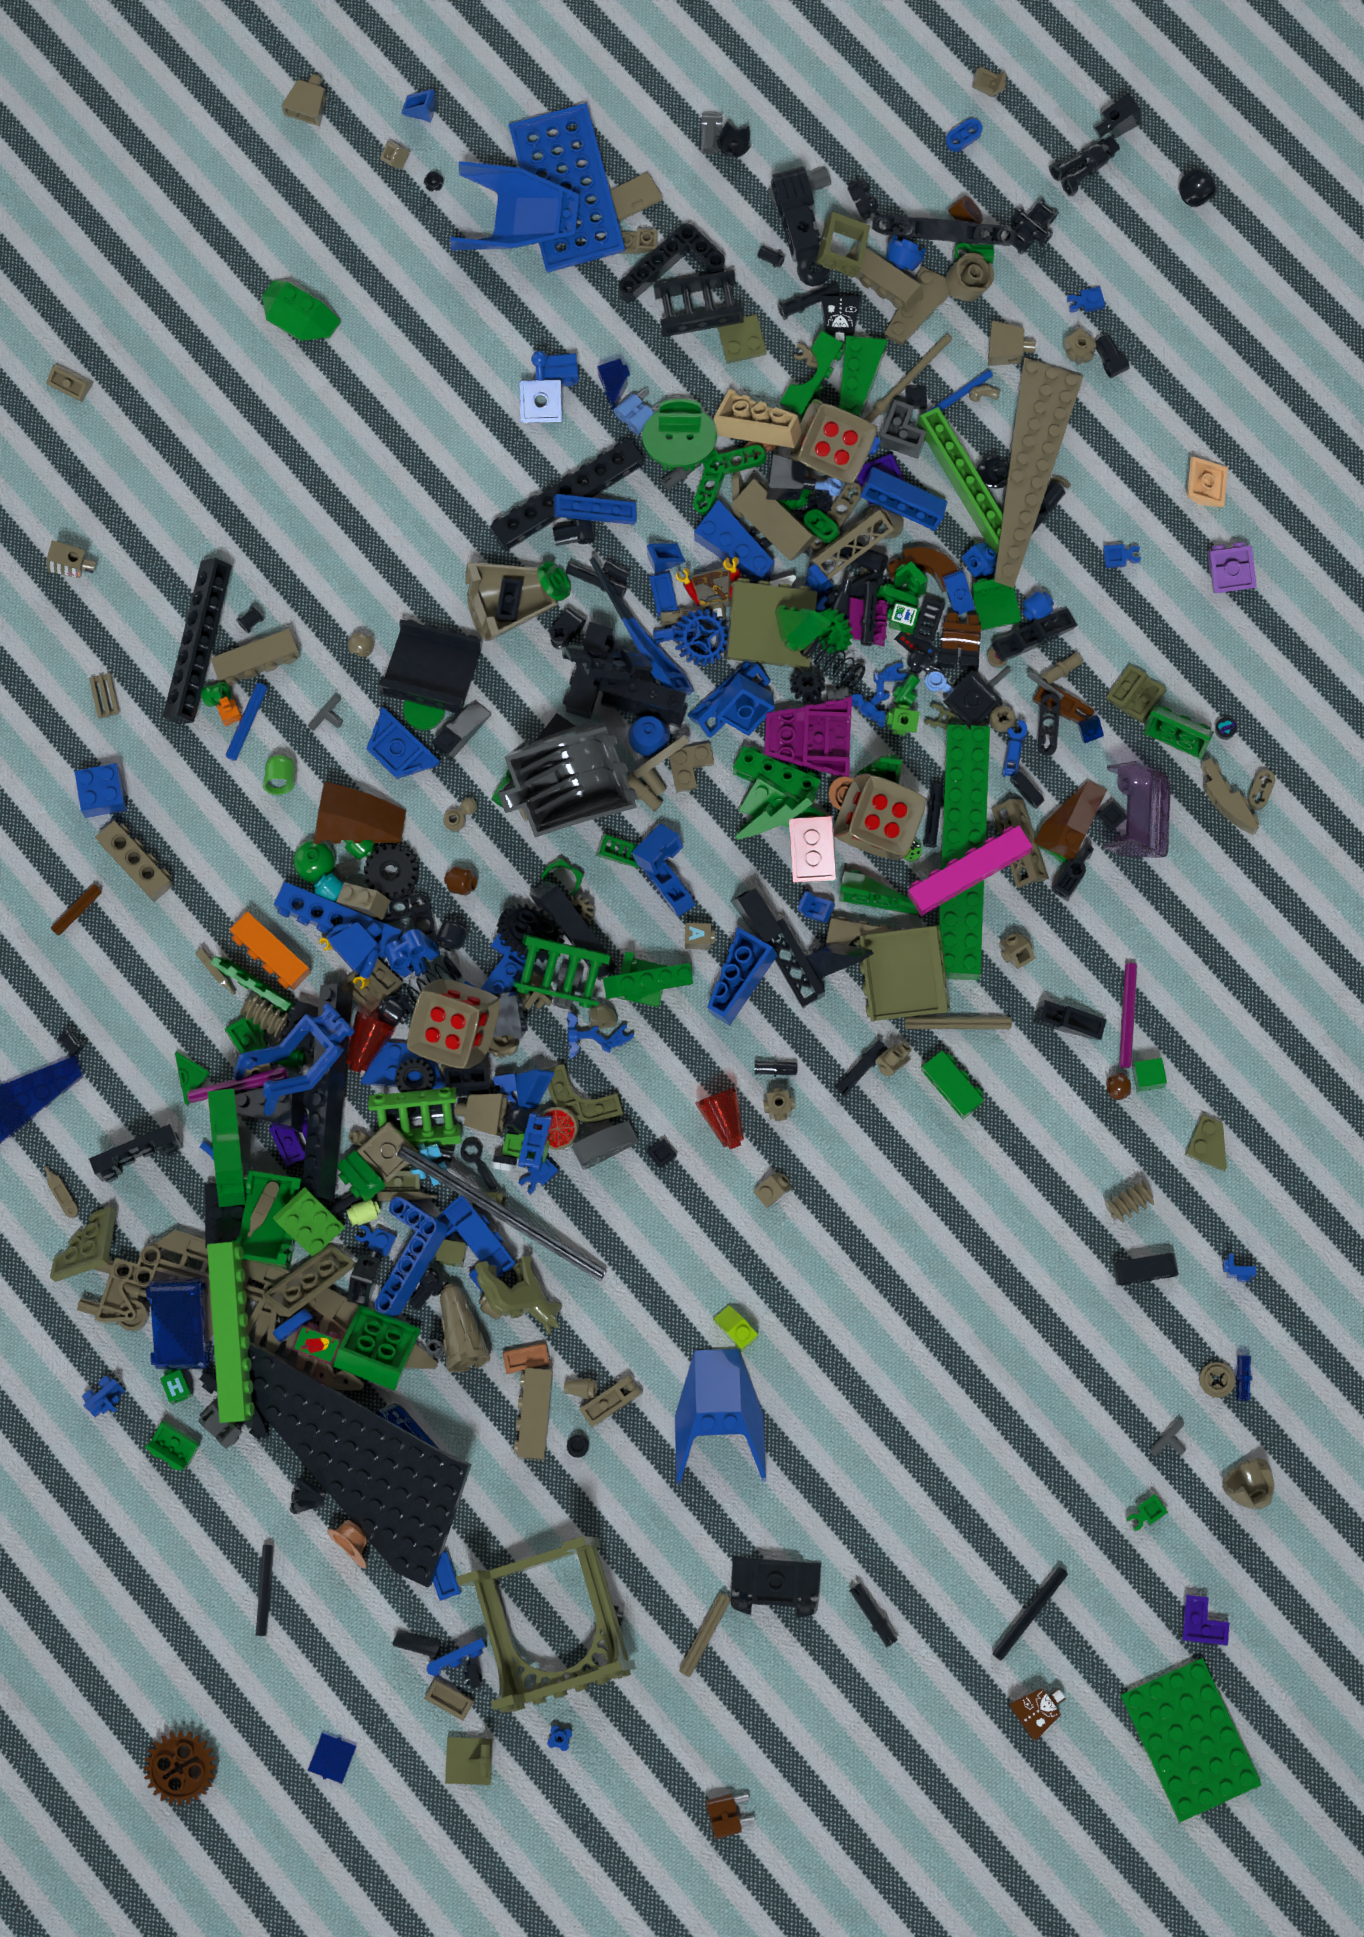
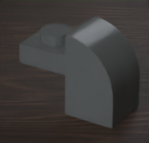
M213 1404L198 1419V1422L225 1449L234 1445L242 1433L233 1422L220 1423L219 1409Z

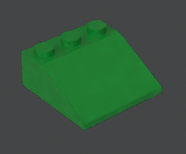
M1155 706L1143 734L1202 760L1214 731L1205 724L1198 725L1192 722L1185 715L1178 716L1172 713V710L1165 706Z
M360 1305L338 1349L333 1367L395 1391L421 1329Z

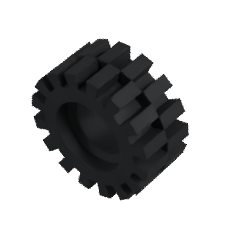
M408 1059L404 1064L401 1063L400 1068L396 1070L395 1084L401 1093L432 1090V1087L435 1085L433 1071L423 1060ZM413 1071H418L423 1075V1082L418 1087H411L406 1081L408 1074Z

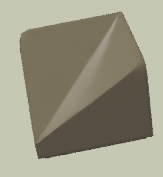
M388 140L380 159L390 166L401 170L410 151Z

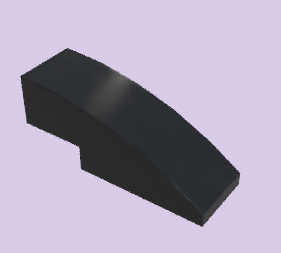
M1044 1000L1038 1003L1034 1023L1073 1035L1102 1040L1107 1019L1070 1006L1064 1007Z

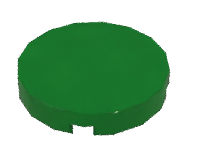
M546 561L538 567V579L545 592L556 601H562L570 596L571 592L568 591L571 589L570 582L560 567L556 568L553 566L554 562Z
M409 701L404 702L403 713L405 719L416 730L428 731L435 729L445 717V710Z

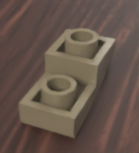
M637 229V232H621L626 252L619 254L653 252L657 248L658 230Z

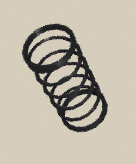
M819 636L814 640V643L807 652L804 653V650L800 651V654L808 659L816 650L818 643L824 640L826 648L815 660V665H818L825 656L827 649L834 647L835 654L826 662L824 671L830 668L837 654L843 653L844 659L835 668L832 674L833 677L839 674L846 660L852 659V667L848 669L841 680V683L846 682L847 687L850 689L855 687L865 674V666L861 663L855 664L854 658H846L844 651L837 652L835 645L828 646L827 639L819 640ZM860 668H862V671L856 679V681L850 685V682L855 673Z
M447 956L443 957V961L450 974L440 965L434 964L435 971L440 979L442 977L436 966L441 968L454 981H457L455 976L461 979V972ZM425 971V975L429 983H431V981L427 973L434 977L436 980L438 979L431 972ZM417 978L416 983L420 991H422V988L420 987L418 980L422 982L425 986L427 984L421 979ZM407 986L408 993L411 996L413 1002L402 993H398V995H396V998L404 1004V1006L407 1008L406 1011L411 1016H413L414 1010L411 1008L407 1001H409L414 1007L416 1005V1001L412 996L409 988L415 991L418 995H420V993L413 987Z

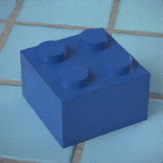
M116 763L74 771L80 809L85 818L127 810L121 770Z

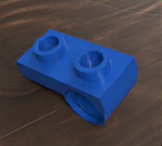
M816 564L808 569L805 586L811 587V591H817V600H819L829 590L833 589L834 584L830 579H827Z

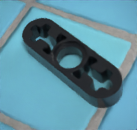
M1053 694L1044 696L1041 701L1038 750L1044 756L1053 755L1057 750L1061 702ZM1050 698L1057 702V706L1052 708V713H1057L1056 717L1051 715L1043 716L1044 712L1048 713L1049 707L1045 705V702H1048ZM1045 720H1054L1055 728L1052 731L1044 730L1043 723ZM1042 733L1047 735L1055 734L1054 739L1050 737V744L1053 745V749H1049V752H1045V749L1041 748V745L1046 743V737L1042 738Z

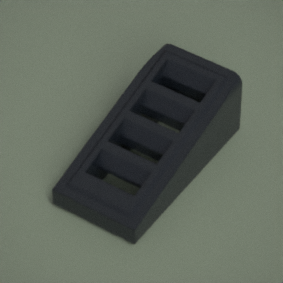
M925 597L913 638L933 643L946 603ZM927 605L939 609V612L926 609ZM926 613L937 617L936 621L924 617V614ZM922 621L933 624L934 627L930 628L921 625ZM919 629L931 632V636L918 633Z

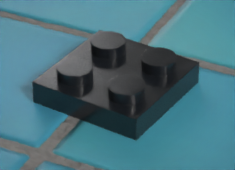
M972 670L942 702L971 728V726H979L1002 699Z

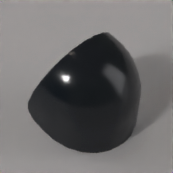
M1196 168L1190 170L1182 177L1179 192L1182 200L1188 206L1199 207L1216 196L1217 187L1207 172Z

